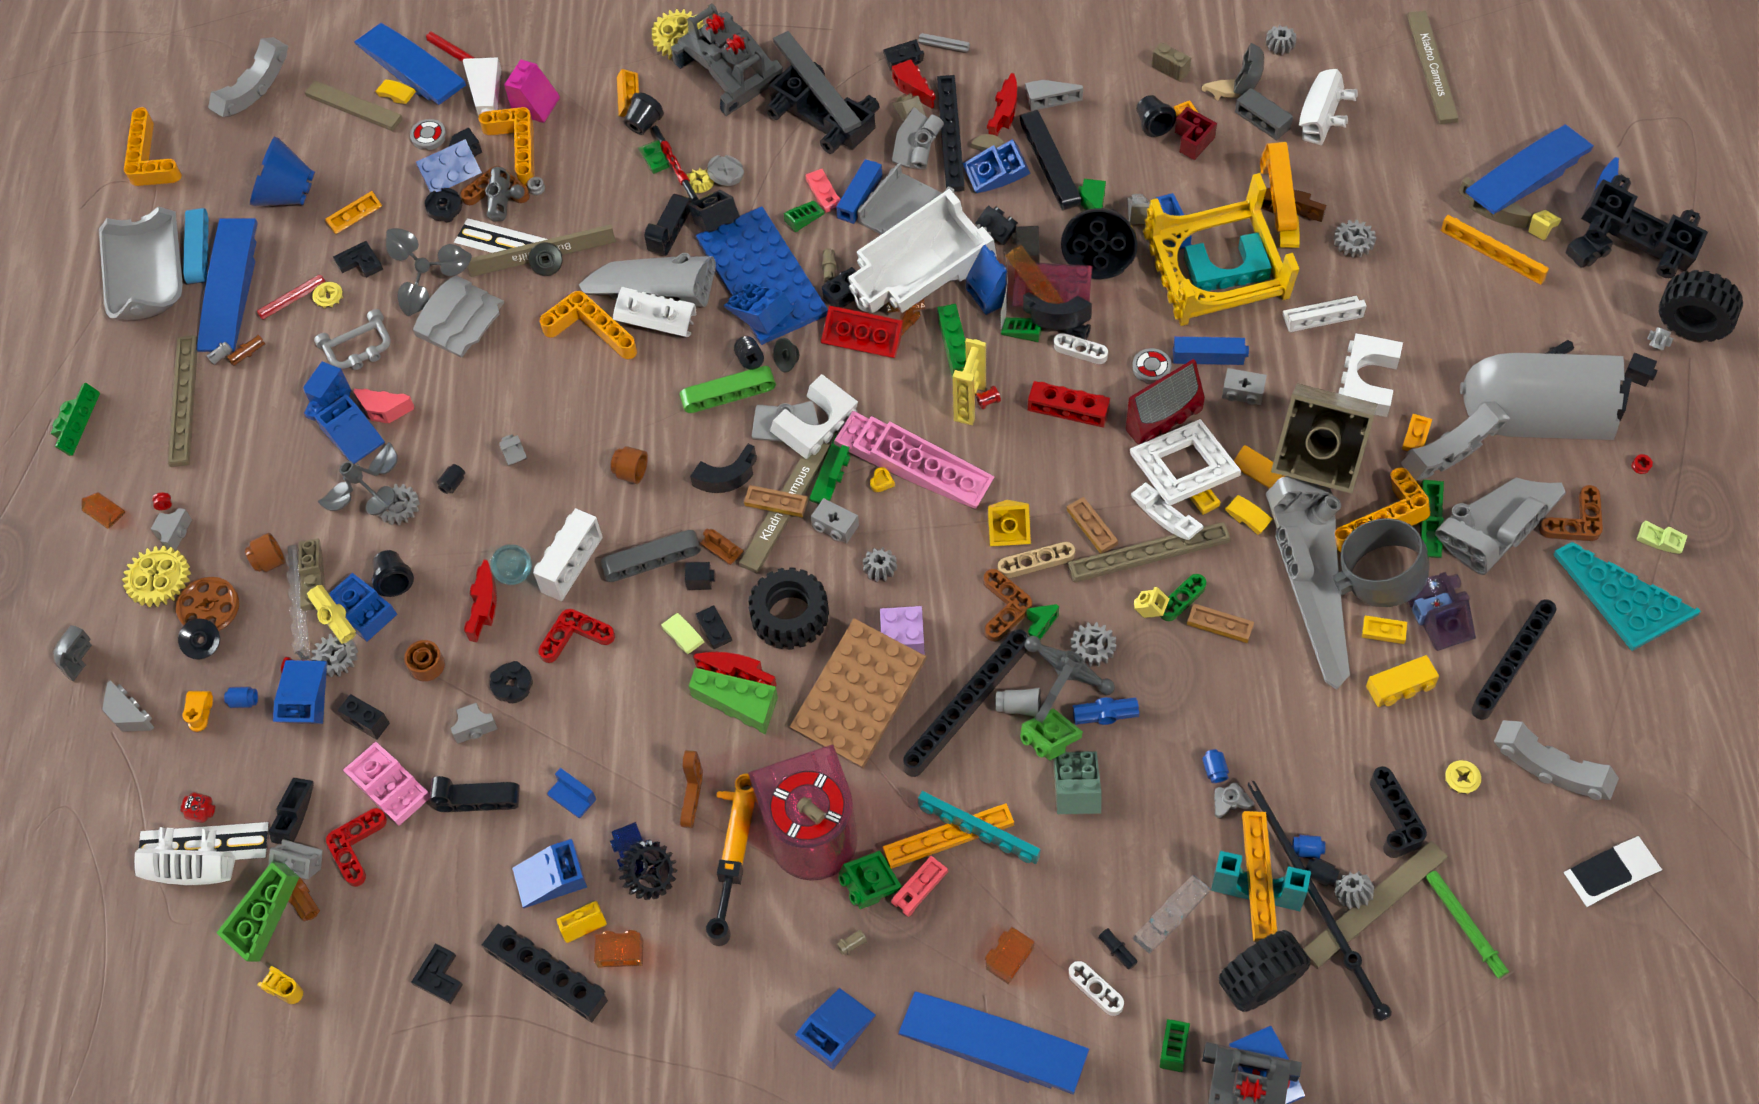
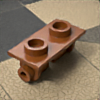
M707 528L703 532L705 538L700 544L729 565L744 552V550L714 529L709 530Z

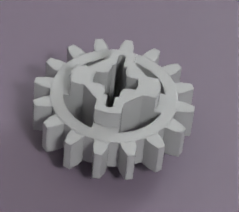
M1348 220L1347 225L1342 222L1341 226L1336 228L1333 239L1335 240L1334 245L1339 246V252L1344 250L1345 256L1348 253L1353 258L1355 254H1358L1359 257H1362L1363 253L1368 255L1369 250H1373L1376 242V237H1374L1375 231H1371L1372 226L1366 227V222L1359 224L1358 220H1355V223Z
M395 484L393 488L396 494L394 503L391 507L387 508L389 512L385 511L378 515L382 518L383 522L389 521L390 525H393L395 521L400 525L402 520L408 523V517L414 518L413 512H418L417 506L420 505L416 491H413L412 487L406 488L405 484H402L398 488L397 484Z
M1088 622L1086 628L1080 625L1079 632H1073L1071 651L1079 654L1083 658L1084 663L1087 661L1089 667L1093 663H1096L1099 667L1100 661L1107 664L1108 657L1113 658V651H1116V637L1112 636V630L1106 631V625L1100 628L1098 627V622L1094 626H1091ZM1081 639H1083L1082 646L1079 644ZM1107 642V648L1104 650L1105 643Z
M329 634V639L327 640L322 637V643L315 644L317 650H312L314 655L311 658L312 661H327L326 673L329 677H332L334 673L340 677L341 671L348 673L347 668L355 666L352 661L358 660L356 656L358 650L353 640L351 639L347 643L341 644L338 638L333 637L332 634Z

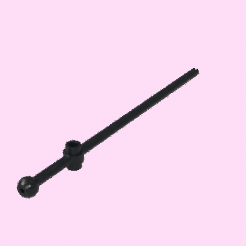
M1252 781L1256 791L1253 790L1248 782V788L1262 812H1266V819L1294 868L1306 870L1256 782ZM1310 878L1308 893L1344 954V966L1348 970L1354 971L1374 1006L1373 1015L1376 1020L1381 1022L1390 1018L1392 1015L1391 1008L1384 1003L1382 1004L1362 969L1361 955L1350 948ZM1355 959L1357 962L1351 963L1349 960Z

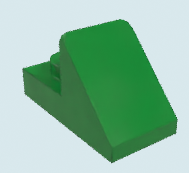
M659 140L638 147L653 174L670 167L668 160L661 150Z
M1057 604L1027 609V619L1033 622L1028 630L1029 636H1036L1040 640L1043 638L1059 616V606Z

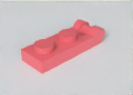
M823 169L805 175L825 213L830 212L831 209L838 205L841 199L837 196Z
M930 856L893 897L891 904L895 907L899 906L907 917L911 916L916 907L948 873V868L933 856ZM907 895L912 898L909 903L904 900Z

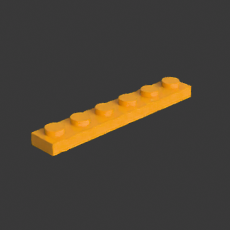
M1450 215L1445 217L1441 232L1540 285L1545 281L1549 268L1542 263L1536 262L1525 254H1521L1508 245L1461 222L1457 218Z
M1007 803L973 815L1001 830L1014 826V820ZM951 823L883 846V851L892 869L978 839L979 836L973 833L967 834L959 826Z
M1244 811L1242 821L1253 942H1258L1268 935L1277 932L1266 812Z

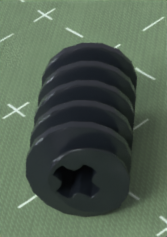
M743 336L736 341L734 351L741 365L749 370L759 368L764 362V355L754 338Z

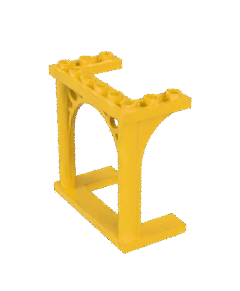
M1260 173L1252 176L1246 201L1182 216L1169 215L1163 212L1158 198L1150 200L1143 235L1145 240L1149 241V251L1151 256L1155 257L1156 270L1160 271L1162 275V285L1164 288H1167L1168 301L1170 304H1173L1174 317L1176 320H1179L1181 326L1187 325L1190 318L1281 296L1282 300L1290 299L1299 272V266L1293 253L1285 254L1283 263L1261 212L1266 186ZM1249 218L1255 233L1259 232L1272 267L1271 273L1274 280L1226 292H1209L1192 285L1190 280L1183 276L1178 266L1177 254L1183 241L1197 231ZM1171 240L1176 246L1167 247L1163 244V241ZM1167 252H1171L1173 256L1169 257ZM1199 295H1203L1205 297L1200 298V300H1198Z

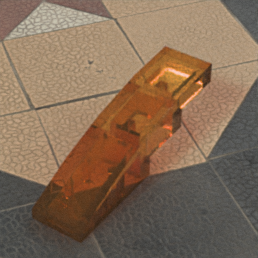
M1021 244L1005 255L1033 295L1048 303H1065Z

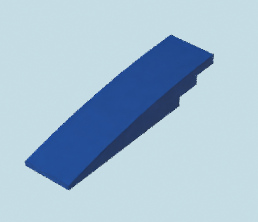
M383 23L378 24L354 41L359 48L402 83L415 89L418 96L421 97L423 95L429 101L433 100L438 105L466 86L465 80Z
M1565 124L1499 165L1467 188L1465 193L1494 215L1562 176L1566 169L1578 162L1580 157L1591 152L1594 145Z
M256 218L219 219L204 293L197 342L198 352H212L220 346V342H227L232 348L231 352H234L236 349L256 262L253 257L257 243L254 238L258 224Z
M916 991L898 1033L906 1038L1027 1083L1031 1081L1050 1089L1054 1087L1073 1095L1089 1053V1048Z

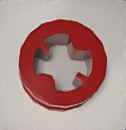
M1640 454L1636 456L1631 467L1636 473L1645 474L1653 466V461L1648 455Z
M160 492L152 497L153 507L156 510L163 511L172 506L171 496L168 493Z

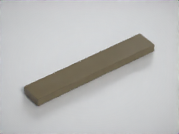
M314 81L305 92L306 96L391 131L403 119L401 114L318 81Z

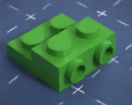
M1053 708L1049 711L1043 723L1035 720V718L1023 723L1020 737L1024 745H1031L1039 757H1045L1050 761L1065 753L1067 745L1081 739L1083 731Z

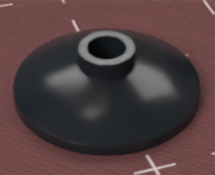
M194 619L187 622L180 630L178 636V644L181 651L187 657L196 660L211 656L217 650L220 643L218 628L206 619ZM204 637V642L199 644V638Z

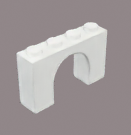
M1356 333L1354 341L1350 340L1347 352H1351V355L1346 357L1344 367L1348 368L1347 372L1343 371L1341 383L1344 384V388L1340 387L1339 394L1378 403L1375 415L1387 417L1391 406L1393 390L1365 383L1359 377L1357 371L1367 365L1397 369L1403 342Z
M822 374L809 386L807 397L827 413L829 420L821 425H809L802 422L787 409H784L773 420L770 432L805 459H808L812 454L816 455L821 449V445L824 442L827 444L832 439L833 433L835 431L839 432L852 411L857 412L858 401Z

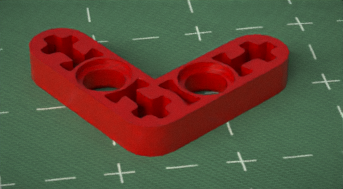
M566 609L560 614L540 645L539 655L542 661L546 663L556 661L573 633L601 645L611 644L615 639V633L613 628L604 622L574 609ZM573 616L574 621H573V620H569L568 622L566 621V618H571V617ZM586 623L593 624L592 629L589 631L582 630V626ZM557 632L565 633L564 637L560 640L555 639L554 635ZM607 632L609 633V636H606V635H605V636L602 638L601 633H603V634H606ZM552 649L553 653H548L546 656L545 651L549 652Z
M379 808L365 812L331 831L326 837L327 846L350 886L358 887L366 880V873L352 845L385 827L387 817ZM374 816L379 817V821L377 823H375ZM366 821L369 825V828H367L363 822ZM357 825L362 826V831L359 834H351L353 827ZM337 837L340 839L339 842L343 847L341 849L335 844L334 839ZM349 853L352 855L349 862L341 863L340 860L344 854ZM352 867L356 871L358 878L355 880L353 878L351 871L349 870Z

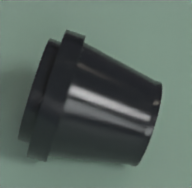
M640 92L634 93L631 97V104L623 122L631 131L644 135L657 120H661L664 111L656 99Z
M1154 95L1142 98L1136 107L1141 120V128L1149 137H1158L1166 134L1176 122L1177 115L1172 106L1163 103Z
M385 550L374 557L372 585L379 595L395 597L411 588L414 582L413 572L403 562L397 552Z

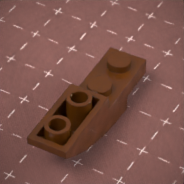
M1266 188L1261 209L1274 213L1271 188ZM1294 190L1296 213L1311 220L1322 222L1327 205L1310 200V193Z

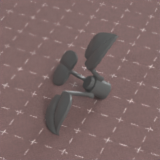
M399 228L388 229L386 231V249L388 254L393 259L399 261L406 260L410 255L415 260L414 266L416 271H418L415 284L404 282L398 290V302L404 314L411 316L423 310L429 300L427 289L423 286H418L421 273L427 272L430 266L441 265V272L444 275H458L469 265L472 258L471 253L455 244H447L438 252L439 261L429 262L426 258H417L412 253L418 249L419 243L411 232Z
M390 442L387 443L372 461L369 470L360 467L358 464L355 465L351 461L343 463L339 472L344 476L343 480L345 482H341L332 488L325 497L318 500V503L330 511L341 510L351 501L350 493L353 491L351 483H360L373 495L366 504V511L373 516L385 512L395 501V491L389 486H383L376 493L362 480V471L374 476H378L379 473L384 475L390 472L398 461V455Z

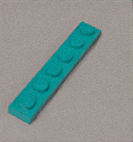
M924 791L919 795L918 806L923 812L930 815L935 814L947 824L953 823L959 826L963 832L967 834L973 833L979 836L983 842L993 843L1003 852H1011L1026 863L1032 862L1037 864L1040 858V848Z

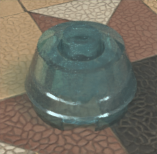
M504 545L493 554L490 564L491 571L494 577L503 584H519L531 572V557L524 548L518 545Z

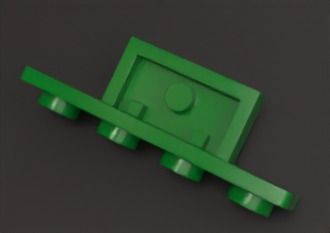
M88 383L82 384L76 399L65 401L60 406L58 418L55 419L52 425L53 429L50 434L56 438L59 437L55 447L68 456L74 454L100 395V392Z
M835 435L809 498V501L820 504L823 498L828 501L831 500L837 483L842 482L845 473L842 470L850 462V447L842 445L840 448L834 444L837 435Z

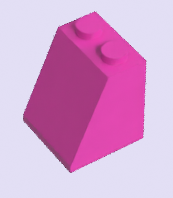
M520 59L504 84L511 108L525 107L529 109L532 120L545 123L560 99L559 94L538 65Z

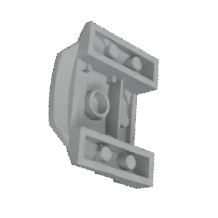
M454 276L442 284L428 300L415 323L413 331L416 337L462 358L471 345L480 341L488 327L500 315L499 309L504 304V300L473 286L470 281Z

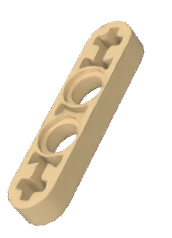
M1062 542L1005 557L998 562V571L1007 578H1012L1065 564L1074 559L1075 547L1069 542ZM1062 550L1069 552V555L1062 553ZM1043 554H1049L1052 559L1043 561L1040 557ZM1029 559L1032 561V564L1026 567L1021 564V561ZM1005 565H1007L1008 568H1010L1009 571H1007V570L1004 568Z

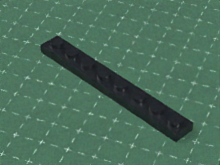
M955 75L937 76L940 119L944 122L941 133L946 188L951 187L954 189V192L965 191Z

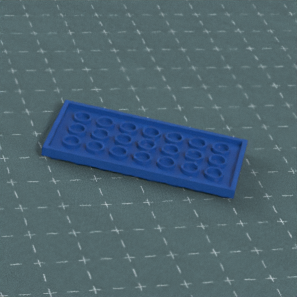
M762 206L741 215L731 224L719 226L716 231H704L696 235V239L706 256L714 257L716 262L715 271L731 297L736 295L749 282L783 291L794 310L768 334L755 330L750 326L761 345L827 316L828 309Z

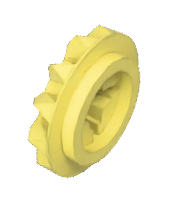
M699 168L697 171L692 169L691 173H687L695 193H703L712 188L714 181L709 177L707 169L702 170Z
M334 282L322 283L315 288L313 300L317 306H322L324 309L327 306L333 307V304H339V300L343 298L342 288ZM326 292L330 293L329 299L326 297Z
M1455 761L1448 766L1445 772V781L1448 782L1450 789L1456 790L1458 794L1467 793L1468 795L1470 792L1476 791L1481 783L1479 769L1468 761ZM1459 774L1461 776L1468 774L1466 781L1458 782Z

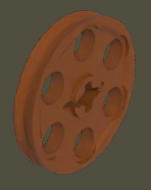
M205 577L192 582L181 592L176 602V614L183 626L187 623V619L190 616L195 615L197 619H216L215 625L219 631L233 621L239 609L237 592L228 581L218 577ZM209 585V589L206 592H199L202 586ZM228 588V592L225 595H218L221 589ZM187 599H194L190 606H184V602ZM225 605H232L230 611L222 612V608Z

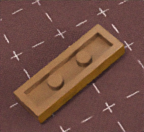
M749 485L744 505L803 517L808 497Z
M1084 497L1067 506L1068 513L1100 554L1118 545L1117 538Z
M1193 603L1187 625L1248 643L1254 622Z

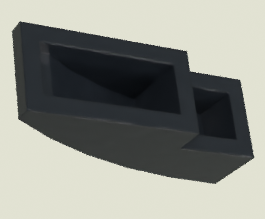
M293 778L276 808L277 816L269 829L272 843L282 844L283 839L291 842L295 841L309 805L314 786L313 781Z

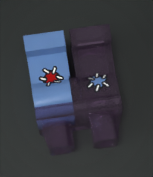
M1446 572L1429 577L1423 590L1416 597L1408 601L1419 626L1451 614H1457L1460 607L1469 603L1470 598L1466 591L1456 594L1454 590L1461 587V580L1458 574L1447 576Z

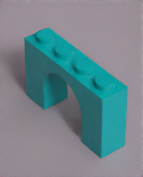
M1259 232L1240 236L1238 248L1244 263L1234 269H1222L1215 266L1209 260L1204 243L1185 246L1184 261L1192 284L1199 289L1212 291L1269 280L1272 267Z
M1224 851L1219 852L1211 891L1249 900L1247 872L1241 868L1242 855ZM1288 866L1284 877L1272 879L1275 906L1300 912L1308 892L1311 871Z

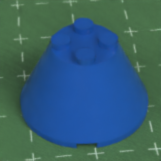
M274 136L262 161L264 167L261 176L257 175L250 205H304L307 196L304 194H308L312 183H309V181L313 180L315 171L311 170L280 138Z

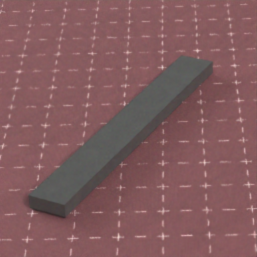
M786 31L774 37V44L843 131L847 133L860 127L861 121L791 33Z

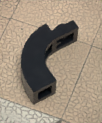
M1030 292L1023 295V310L1031 315V322L1040 327L1069 329L1086 323L1092 317V303L1079 295L1060 304L1045 302Z
M748 443L737 460L726 467H713L700 461L690 475L692 486L709 493L730 492L743 486L753 476L752 466L757 460L755 446Z

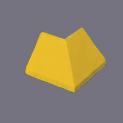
M1004 500L988 506L990 546L1031 544L1028 503Z

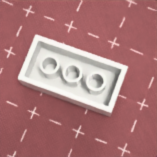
M576 508L572 514L568 515L565 525L556 533L554 542L551 546L547 547L543 559L534 568L533 573L541 593L563 601L603 538L595 516Z

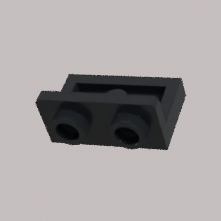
M917 39L883 49V54L890 71H892V66L910 59L914 65L920 64L924 59V51H921Z
M988 205L975 224H980V228L986 227L987 232H991L992 237L1005 245L1015 230L1020 232L1021 229L1016 226L1018 222L1010 216L1008 219L1003 216L1005 212L997 206L993 209Z

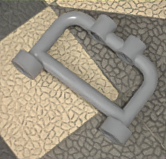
M373 309L368 312L367 319L369 323L334 339H330L327 333H320L314 338L317 347L324 350L331 365L341 369L352 367L353 370H358L363 367L362 361L369 358L371 362H376L381 358L380 353L390 346L391 339L382 322L384 316L379 309ZM377 327L383 339L382 344L370 346L359 355L352 354L348 357V360L339 362L331 349L332 347Z

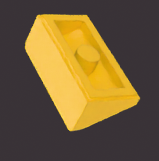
M597 901L556 919L566 943L607 924Z

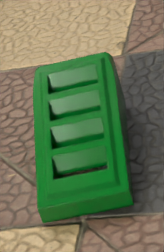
M813 200L785 212L784 221L796 233L824 215L825 211Z
M1006 317L1001 335L1039 342L1043 327L1032 323L1031 318ZM1009 324L1013 325L1012 329H1008Z
M1167 1019L1160 1068L1177 1072L1183 1071L1190 1023ZM1170 1030L1184 1032V1035L1172 1033ZM1169 1039L1177 1040V1041H1183V1042H1182V1043H1179V1042L1169 1041ZM1167 1048L1181 1051V1053L1167 1050Z

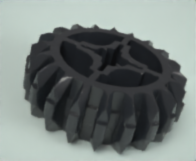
M650 839L646 840L645 843L641 840L637 842V845H630V850H625L623 853L626 858L619 860L624 865L618 869L620 872H623L619 879H625L626 881L623 887H630L628 894L636 893L637 899L642 897L644 900H650L651 897L652 899H658L659 895H665L667 893L666 889L669 890L673 887L670 882L676 880L672 873L678 871L672 867L677 862L670 859L673 853H666L667 846L660 847V842L655 841L652 843ZM643 852L652 854L656 860L652 861L648 856L645 857ZM648 866H652L649 868L650 870H648L647 874H644L648 869ZM639 880H646L653 888L642 885Z

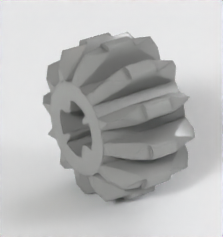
M1279 25L1278 28L1273 26L1271 30H1268L1266 46H1268L1269 51H1274L1275 54L1281 53L1283 55L1284 52L1290 53L1296 44V33H1294L1292 28L1288 29V26L1282 27Z
M874 547L873 553L867 552L866 558H863V571L865 574H868L869 579L875 577V581L878 582L880 578H883L886 582L887 576L893 577L894 571L897 570V558L895 555H892L891 550L885 552V549L882 547L880 551H877Z
M1350 871L1349 875H1341V880L1336 881L1335 895L1342 906L1347 905L1349 909L1356 906L1360 909V905L1368 906V901L1373 900L1374 886L1367 874L1362 875L1360 871L1352 874Z

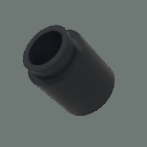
M456 464L448 466L437 481L439 490L445 494L454 493L463 481L465 471Z
M1318 857L1314 861L1310 859L1306 867L1307 871H1311L1310 878L1325 886H1328V884L1334 886L1340 872L1339 869L1335 868L1336 865Z

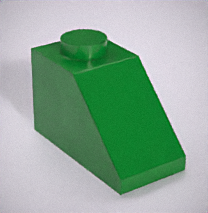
M1084 179L1083 186H1079L1078 192L1081 197V206L1085 210L1103 208L1106 181Z

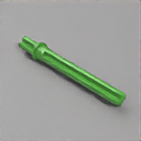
M1437 871L1430 872L1426 879L1483 958L1482 962H1486L1499 979L1508 974L1509 970L1498 957L1499 952L1495 951L1439 873Z

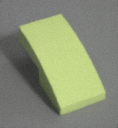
M1648 521L1642 523L1637 537V541L1677 554L1682 553L1687 539V535L1671 527H1667L1664 530Z
M678 613L661 624L663 630L687 654L704 643L701 636Z

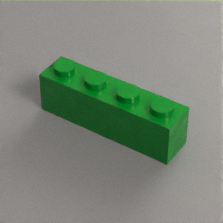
M956 304L937 307L938 324L952 379L954 371L962 372L966 364V340Z

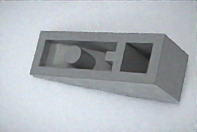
M1049 80L1032 81L1025 83V97L1030 111L1082 101L1083 86Z

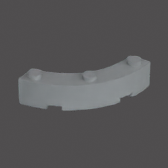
M274 37L261 38L254 56L256 61L251 69H246L232 87L227 86L223 89L212 91L208 108L220 116L226 117L239 113L251 106L267 92V89L277 77L287 57L288 45Z
M1495 401L1483 402L1466 421L1453 431L1444 433L1440 439L1433 443L1409 450L1401 464L1416 481L1431 477L1434 471L1440 469L1442 472L1472 454L1483 445L1481 443L1483 439L1489 434L1494 436L1511 418Z
M1502 721L1494 740L1502 754L1508 756L1523 769L1537 776L1543 783L1554 784L1565 790L1589 796L1593 800H1611L1619 778L1610 765H1602L1585 760L1581 764L1570 760L1568 754L1552 746L1545 747L1537 742L1538 737L1523 722Z

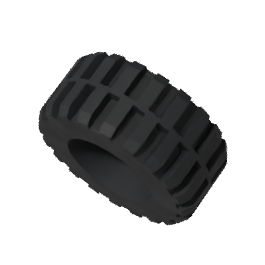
M1699 270L1685 271L1674 276L1667 283L1658 312L1663 324H1667V328L1670 331H1675L1676 335L1684 336L1689 340L1695 339L1698 342H1703L1704 340L1712 342L1716 339H1723L1733 332L1743 307V297L1735 284L1732 285L1729 279L1722 278L1720 274H1712L1710 271L1705 270L1703 272H1699Z
M789 567V570L780 568L775 573L771 571L766 574L767 577L765 579L761 577L757 581L758 586H753L751 590L752 595L749 596L748 600L750 618L757 636L760 639H765V643L770 646L775 644L776 648L783 649V647H788V650L794 649V646L805 647L808 641L810 643L814 642L816 635L820 636L828 623L829 607L823 584L817 581V577L813 574L808 575L806 570L800 569V571H796V568ZM785 598H798L808 604L807 609L800 616L793 619H780L770 613L773 605Z
M1286 930L1278 931L1250 946L1231 961L1220 973L1219 984L1237 1010L1248 1012L1267 1003V1001L1275 998L1289 986L1293 985L1309 969L1311 965L1310 958L1291 932Z

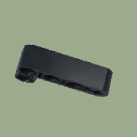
M674 193L657 225L651 223L647 225L644 237L648 251L664 256L668 255L690 213L688 203L692 201L689 197Z
M1384 766L1376 768L1370 780V786L1395 828V831L1387 836L1383 850L1390 858H1398L1419 849L1427 836V831L1393 772ZM1388 796L1395 797L1397 801L1390 800ZM1399 815H1405L1408 820L1401 819ZM1410 834H1416L1420 839H1414ZM1390 842H1396L1400 847H1393Z
M437 776L431 779L430 802L434 809L439 812L511 810L519 807L520 785L514 782L453 784L451 779Z

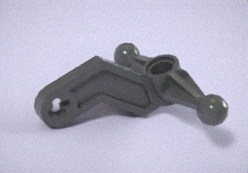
M1029 636L1025 640V648L1029 652H1039L1055 668L1059 675L1035 717V720L1043 723L1066 680H1078L1098 686L1099 692L1103 695H1110L1114 692V682L1108 678L1102 680L1084 663L1083 658L1076 652L1070 650L1062 651L1042 645L1040 639L1036 636Z

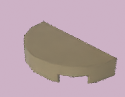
M985 134L975 138L971 143V148L985 151L993 145L998 148L1005 144V142L996 135Z

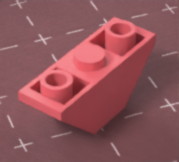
M354 389L353 391L359 404L371 421L391 423L414 410L411 397L406 394H392L386 391L377 392L369 389Z

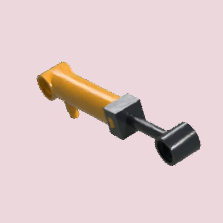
M742 774L736 778L735 792H717V798L731 800L733 804L722 860L719 859L717 869L719 882H724L717 918L711 919L706 926L708 938L715 946L727 944L731 937L725 918L732 884L741 885L742 865L755 798L758 795L757 782L751 774ZM746 785L752 786L749 790H742ZM716 929L724 930L720 935L713 934Z

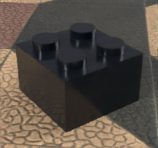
M722 190L715 191L688 203L694 224L707 232L716 231L719 226L731 224L740 217L733 196Z

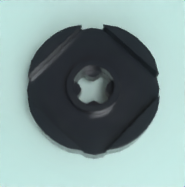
M441 188L442 191H433L426 197L425 207L429 217L448 223L453 221L454 217L460 213L463 203L457 191L451 188Z
M518 661L503 664L490 674V688L495 698L499 701H507L512 704L520 702L528 696L531 685H533V679L529 670ZM515 679L514 686L506 685L509 680Z

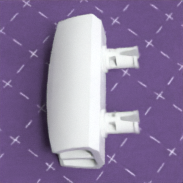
M1338 69L1320 72L1307 95L1299 123L1300 126H1303L1302 140L1322 145L1331 126L1346 128V124H1348L1347 115L1334 116L1340 100L1356 101L1358 91L1357 89L1344 90L1342 74Z
M621 287L614 309L613 320L689 337L691 332L687 330L689 324L693 325L691 316H696V306L694 303L681 300L674 301L673 298L665 299L664 296L656 297L655 294L648 295L646 292L639 293L637 290Z
M160 827L158 847L156 849H138L135 852V875L146 880L167 884L205 885L230 881L235 863L233 853L217 852L214 849L217 832L214 829H202L201 849L191 851L174 850L172 848L174 828Z

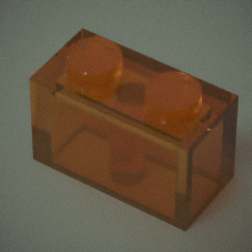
M1011 927L1008 932L1004 931L998 939L999 945L995 950L991 949L985 957L986 970L1008 985L1034 950V941L1014 927Z
M627 930L624 933L604 931L602 934H595L594 961L597 967L643 966V938L641 933L635 930Z

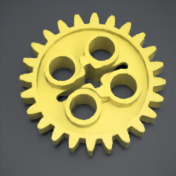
M676 9L675 13L669 10V15L663 13L662 18L657 17V22H654V28H652L653 45L657 46V52L662 51V56L668 54L669 60L673 56L671 47L678 43V39L688 33L687 19L694 17L692 16V11L685 14V9L682 10V13H679L678 9ZM703 20L697 23L698 29L703 27Z
M155 546L152 552L147 548L146 554L143 555L139 552L140 558H132L134 564H127L130 570L123 572L126 577L122 579L125 583L123 587L127 591L126 593L135 603L139 602L141 606L146 603L148 607H151L154 603L159 607L160 602L163 601L167 605V599L170 598L174 601V595L181 594L179 590L186 588L184 583L190 582L187 576L191 572L188 569L190 566L187 560L178 550L174 551L172 547L167 550L165 546H162L161 550H159Z

